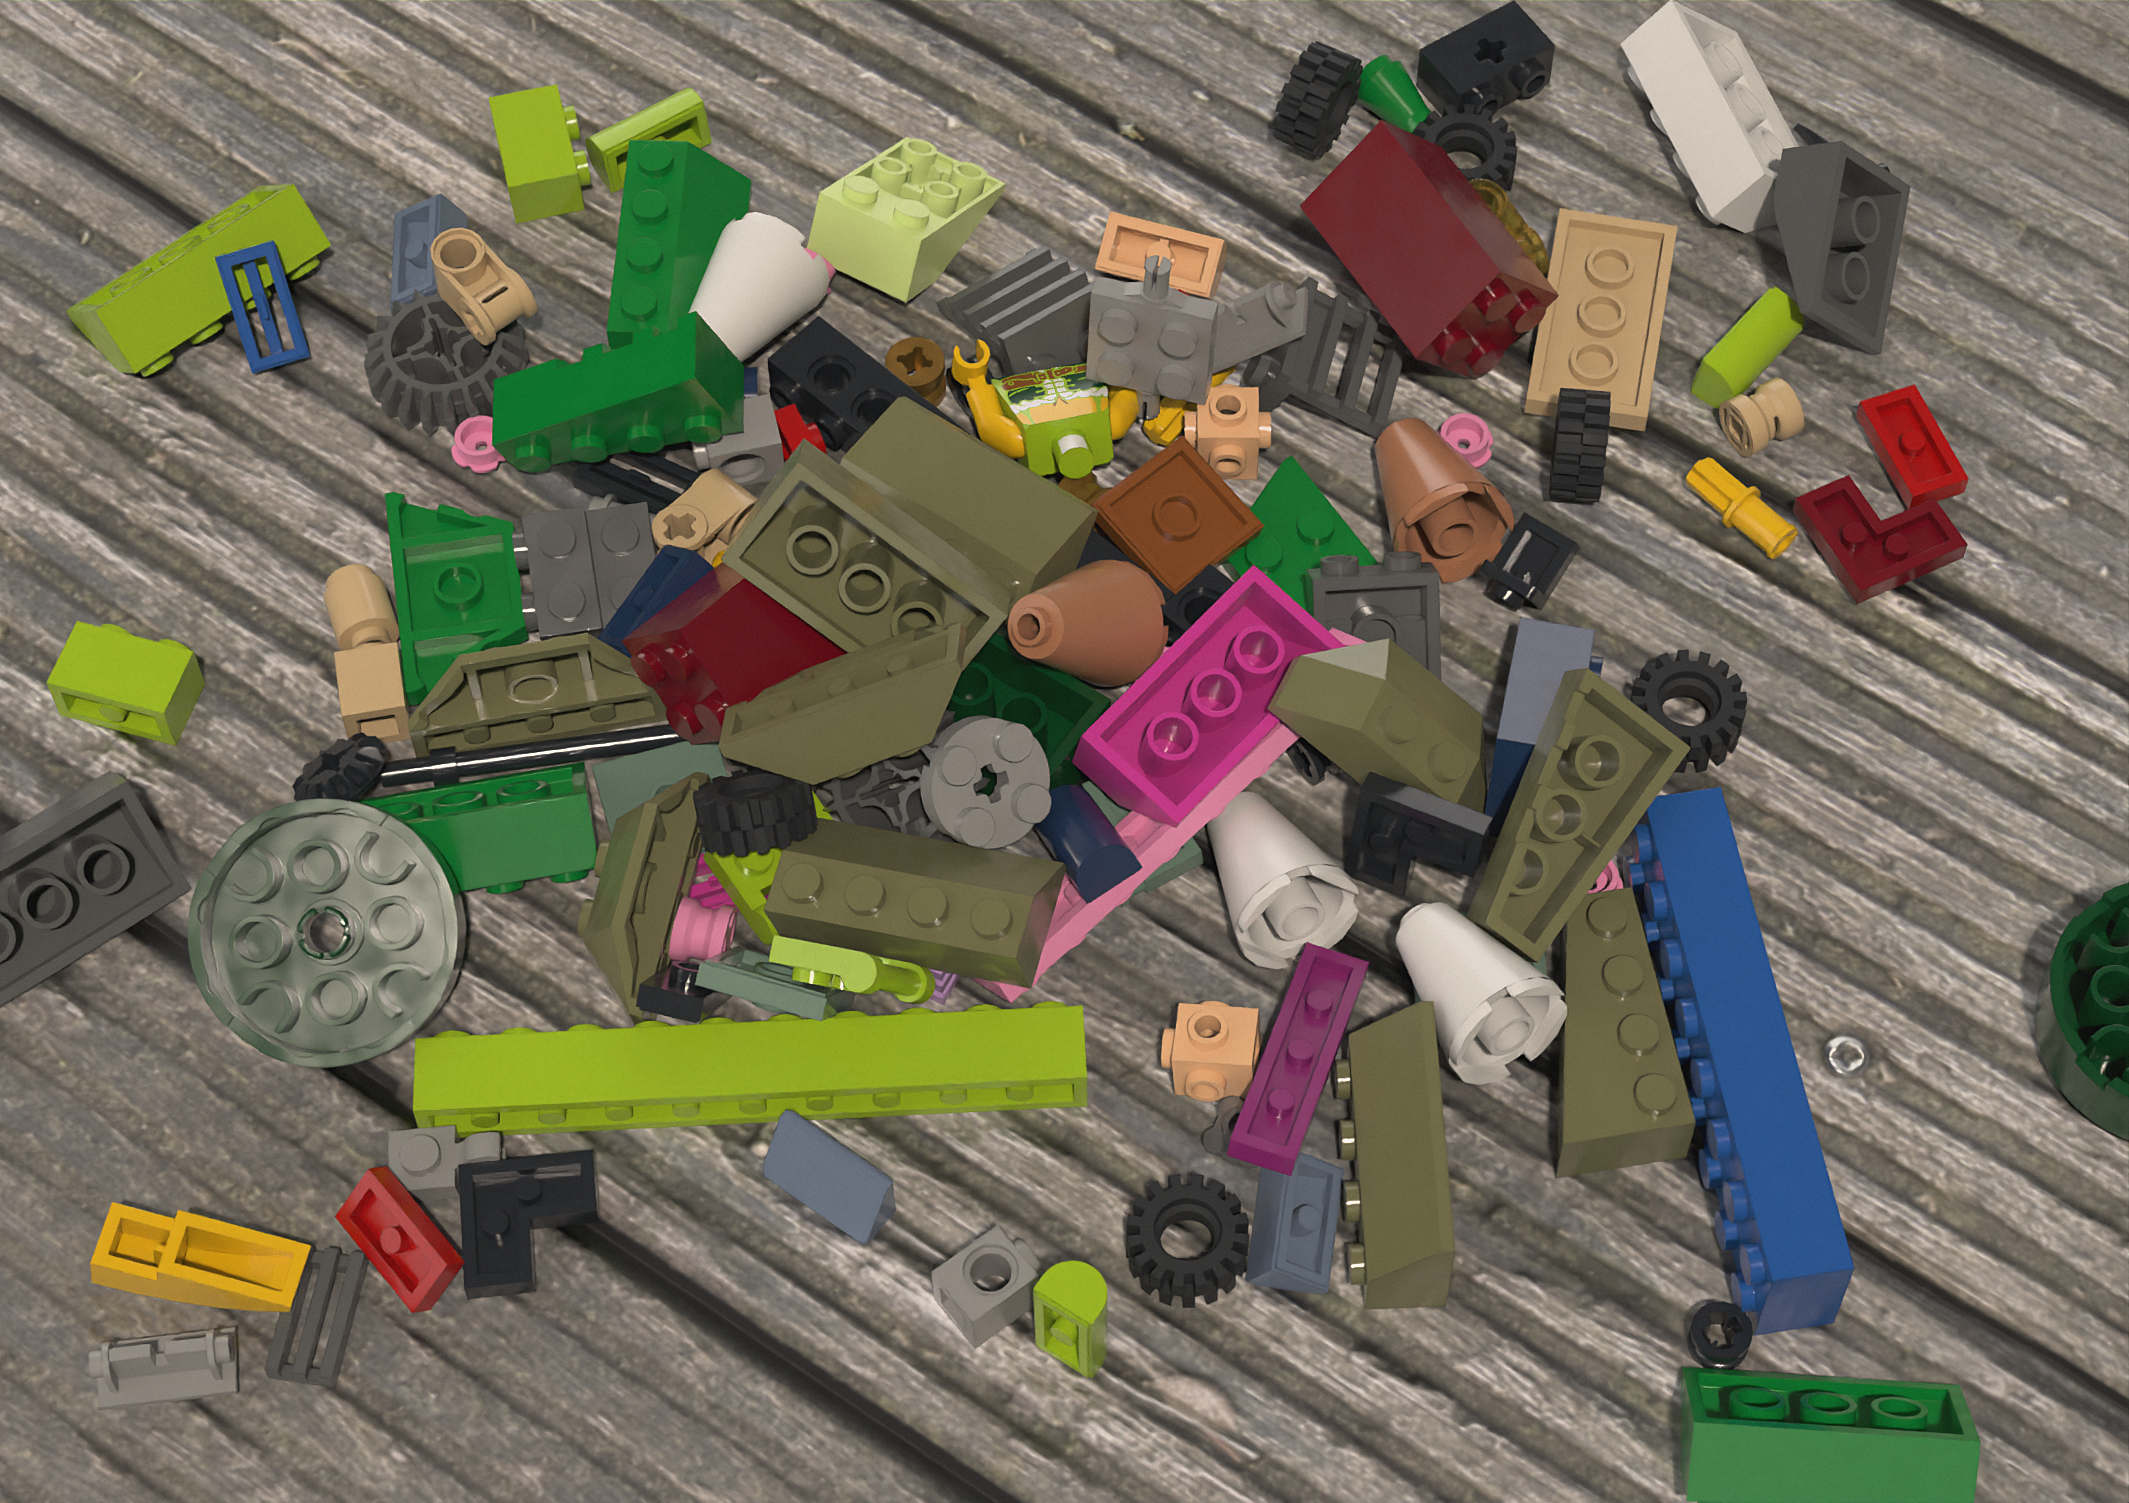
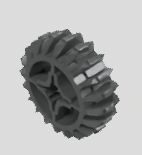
M415 289L412 303L407 305L394 300L391 310L393 316H377V332L367 335L366 348L368 353L365 354L364 368L367 378H370L368 380L372 396L376 398V401L381 402L382 409L387 413L388 417L394 418L399 416L400 422L404 424L407 431L421 423L423 430L429 437L432 436L439 426L446 427L452 436L455 437L457 427L464 420L481 415L493 418L494 379L526 369V366H528L527 360H529L527 343L523 342L522 326L516 319L496 332V340L485 346L472 335L463 320L440 297L437 289L435 295L424 297Z
M945 710L932 743L926 744L921 748L927 757L918 750L909 756H893L871 764V777L869 772L870 765H868L853 776L847 778L834 777L818 783V786L831 790L833 800L829 801L822 811L838 812L842 819L841 822L959 843L933 825L924 809L920 792V778L923 766H930L932 755L938 748V746L933 744L939 735L953 724L955 712ZM913 776L919 778V781L907 785L906 788L904 785L893 789L889 787L890 783L902 778L903 780ZM982 776L979 782L973 784L974 792L986 788L990 779Z

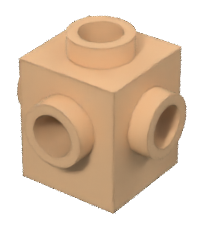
M1231 384L1211 387L1205 405L1197 403L1196 411H1185L1184 437L1196 448V451L1222 479L1257 480L1259 448H1270L1271 412H1259V387H1239Z
M1206 1001L1200 1004L1179 1003L1176 1029H1164L1161 1049L1162 1068H1170L1173 1071L1175 1095H1186L1204 1102L1218 1101L1227 1096H1238L1242 1100L1246 1099L1260 1060L1261 1031L1259 1008L1231 1007L1218 1001Z

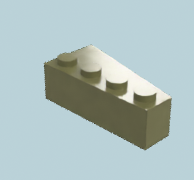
M1589 668L1565 671L1466 918L1525 961L1538 963L1691 747Z
M1632 887L1586 894L1560 932L1559 988L1564 994L1561 995V999L1568 1008L1567 1016L1559 1031L1558 1039L1559 1075L1556 1123L1558 1129L1555 1179L1686 1158L1696 1124Z

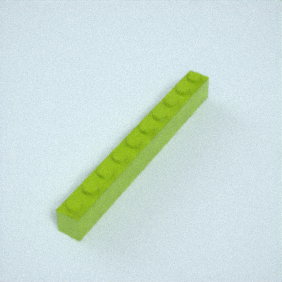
M1045 1001L1037 1003L1031 1008L1001 1009L994 1005L981 1004L969 1007L965 1011L936 1013L927 1008H910L896 1015L869 1016L859 1011H845L823 1021L802 1019L791 1014H780L772 1016L766 1021L736 1022L732 1019L717 1017L706 1019L700 1024L670 1026L661 1021H645L636 1024L633 1028L603 1029L597 1025L580 1024L570 1027L567 1031L536 1032L529 1028L515 1027L506 1029L501 1034L470 1035L462 1031H444L430 1038H415L413 1113L418 1128L455 1125L460 1138H466L483 1132H496L500 1136L767 1123L778 1122L786 1109L794 1111L805 1120L1088 1107L1083 1005L1067 1006L1057 1001Z

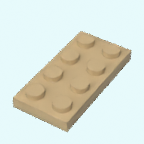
M1560 208L1547 281L1559 294V297L1546 309L1545 316L1539 323L1524 413L1556 418L1561 387L1606 391L1611 393L1609 426L1645 432L1678 226Z

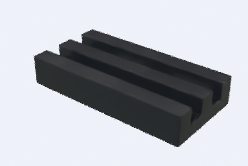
M629 451L607 455L684 489L682 494L701 475L652 452ZM606 460L593 463L581 462L572 474L574 488L582 492L605 498L610 493L617 497L618 503L624 505L647 502L648 511L656 515L682 495L651 481L648 475L634 469L626 470Z

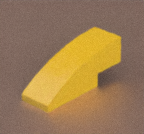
M112 1202L90 1262L91 1283L135 1294L202 1306L248 1311L291 1312L311 1251V1245L182 1210L177 1211L174 1219Z

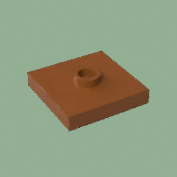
M1183 435L1090 505L1099 510L1095 522L1121 551L1175 594L1209 564L1217 568L1251 540L1259 536L1264 528L1261 521Z

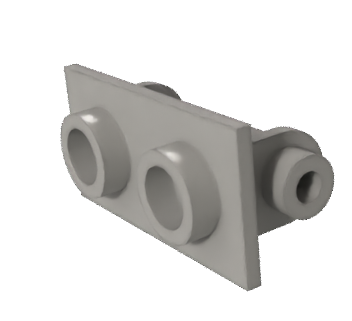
M1272 281L1262 288L1235 299V309L1240 313L1238 316L1226 304L1218 306L1212 374L1228 367L1236 366L1249 358L1280 345L1288 344L1294 339L1306 335L1309 290L1303 287L1295 291L1288 282L1280 284L1277 281Z
M235 1327L97 1343V1350L89 1352V1371L92 1379L97 1378L98 1409L105 1410L238 1394Z

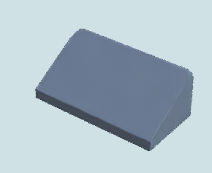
M441 193L395 213L391 310L394 300L407 305L412 303L415 289L424 297L435 295L437 286L431 260V245L434 239L444 231L452 228L467 229L468 219L465 212Z
M786 1109L779 1118L763 1164L764 1176L850 1237L866 1245L896 1211L893 1180L794 1111Z
M1300 1152L1292 1177L1261 1167L1245 1276L1246 1282L1261 1287L1320 1295L1328 1292L1344 1174L1343 1168Z

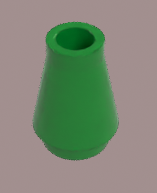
M1381 55L1363 68V73L1359 77L1362 81L1360 88L1357 90L1359 93L1358 102L1388 123L1415 135V128L1420 121L1426 124L1427 115L1431 111L1425 104L1402 62L1399 60L1392 61L1388 55Z

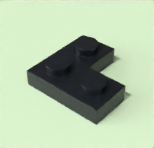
M1370 771L1360 788L1344 870L1351 878L1404 897L1412 881L1417 857L1474 878L1483 860L1493 817Z
M593 1150L458 1164L462 1255L465 1261L463 1264V1276L467 1299L536 1292L532 1230L600 1222L596 1159Z

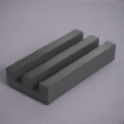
M311 1245V1251L291 1312L279 1313L264 1368L268 1378L330 1388L336 1387L368 1266L365 1253L351 1251V1255L346 1256L340 1255L339 1250L325 1247L324 1252L314 1251ZM319 1269L294 1364L289 1365L287 1363L312 1270ZM335 1273H346L320 1369L310 1368Z

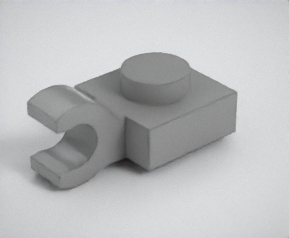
M455 1125L388 1131V1168L415 1201L460 1197L458 1164L507 1159L506 1148H501L500 1134L496 1132L473 1134L460 1142V1135Z

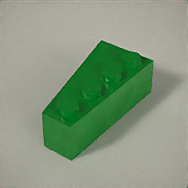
M697 311L679 316L678 328L660 334V330L655 326L635 331L632 336V344L617 349L610 348L604 343L585 348L579 362L570 364L556 358L494 379L492 446L518 471L542 472L548 470L554 464L571 461L599 462L604 460L607 455L629 451L651 453L661 450L664 445L686 441L709 443L718 440L721 435L743 432L744 365Z

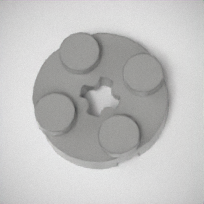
M985 715L972 716L961 719L947 727L933 745L938 746V748L932 755L930 766H923L920 778V792L924 809L930 821L945 835L951 836L959 843L983 849L1001 848L1022 838L1030 831L1034 823L1041 822L1049 813L1051 796L1048 792L1050 773L1047 758L1041 745L1026 726ZM987 765L990 772H994L997 775V785L989 797L983 793H975L973 785L982 779L980 769Z

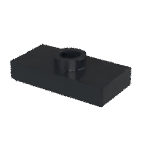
M672 961L640 983L636 1007H640L639 1010L698 1023L733 996L695 985L700 966L699 963Z

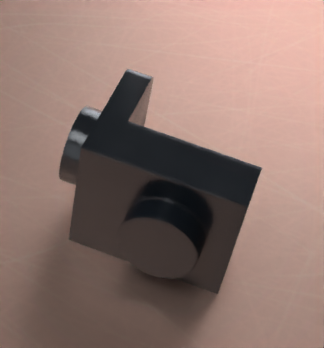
M1524 512L1493 563L1485 559L1479 570L1492 581L1487 591L1496 598L1517 610H1520L1525 601L1542 610L1580 549V546L1577 542Z

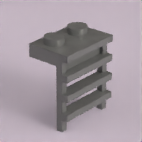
M1046 246L1030 250L1025 253L1024 257L949 298L945 297L937 302L940 313L998 352L1006 376L1087 361L1090 300L1095 281L1089 283L1086 272L1080 268L1072 272L1068 260L1063 257L1053 260L1050 249Z
M1308 277L1295 289L1296 291L1306 287L1309 290L1306 335L1296 338L1288 344L1280 345L1252 357L1245 369L1243 383L1247 384L1248 387H1259V412H1271L1288 395L1292 394L1378 439L1380 434L1389 426L1386 422L1404 356L1407 355L1416 361L1419 359L1414 357L1394 329L1379 322L1381 314L1372 309L1366 314L1348 306L1349 297L1339 293L1333 298L1317 290L1319 282ZM1344 322L1355 328L1356 332L1338 396L1335 398L1325 393L1324 388ZM1374 339L1386 344L1387 347L1369 412L1366 414L1356 409L1355 405Z

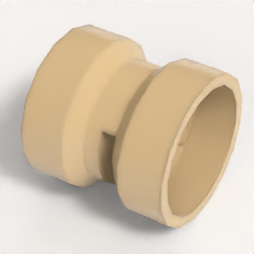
M1778 377L1757 386L1755 394L1749 397L1739 394L1721 403L1719 408L1720 422L1729 443L1735 451L1744 457H1749L1766 449L1769 440L1773 438L1785 440L1803 431L1805 425L1804 413L1796 393L1787 382Z

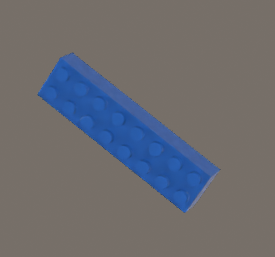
M1721 787L1656 796L1630 833L1632 853L1631 856L1623 858V875L1626 888L1632 887L1633 894L1638 895L1643 913H1640L1639 916L1649 952L1653 951L1658 971H1655L1664 1008L1669 1011L1673 1029L1670 1030L1680 1066L1684 1068L1689 1088H1687L1696 1121L1695 1128L1700 1129L1704 1149L1699 1151L1702 1181L1706 1189L1715 1188L1721 1210H1716L1715 1228L1718 1242L1723 1251H1732L1737 1272H1733L1731 1275L1734 1303L1741 1309V1312H1748L1754 1336L1833 1324L1855 1268Z

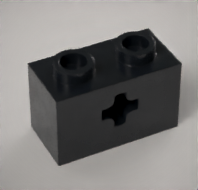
M1513 0L1420 48L1416 87L1442 117L1444 106L1453 104L1456 113H1463L1464 104L1474 105L1473 114L1480 116L1484 108L1494 111V115L1500 108L1523 96H1533L1541 91L1546 84L1550 83L1555 44L1517 2Z

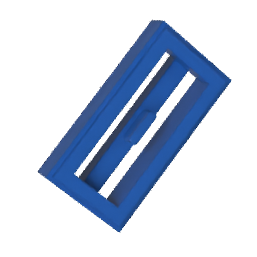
M274 240L238 249V251L214 256L252 374L310 357ZM264 256L266 257L294 348L285 351L282 349L254 259ZM240 263L243 265L271 355L261 358L231 266Z

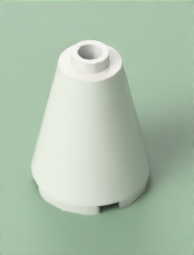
M758 212L746 213L742 220L735 221L734 218L723 229L689 310V313L697 311L741 363L815 308L826 295L830 281L826 263L821 255L818 253L812 259L801 246L806 239L802 233L777 217Z
M1240 792L1225 806L1224 811L1218 817L1207 823L1235 937L1246 958L1259 967L1272 969L1287 968L1290 966L1285 958L1302 953L1307 942L1330 949L1344 937L1355 922L1358 914V908L1354 903L1355 894L1359 895L1355 882L1343 868L1260 794Z
M1436 902L1417 905L1402 918L1400 929L1396 936L1397 948L1421 1001L1434 1002L1436 1036L1450 1067L1465 1083L1482 1085L1499 1081L1511 1075L1512 1073L1505 1066L1522 1054L1531 1062L1557 1036L1566 1019L1568 1006L1561 999V995L1564 994L1556 982L1446 903Z

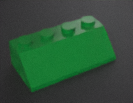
M629 140L606 330L610 348L617 349L632 344L633 332L650 326L658 328L660 334L677 329L678 317L689 313L723 229L734 218L735 221L742 220L746 213H750L752 180L689 141Z
M584 762L354 801L384 809L414 826L439 851L448 864L459 891L485 887L486 892L490 894L507 893L522 888L524 880L547 876L550 877L551 882H571L586 877L588 869L595 867L598 845Z
M1682 1367L1681 1475L1686 1501L1698 1503H1974L1981 1441L1960 1385Z

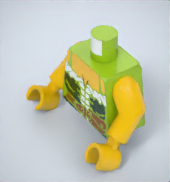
M980 339L976 341L975 354L977 363L964 361L960 356L958 346L954 348L951 366L952 375L956 381L968 385L970 391L966 393V398L981 441L1007 457L1017 459L1021 465L1040 476L1061 472L1070 479H1079L1089 474L1094 466L1111 462L1114 459L1113 441L1121 439L1126 435L1139 414L1136 390L1086 379L1087 361L991 379L990 385H987L985 378L990 359V350L987 344Z

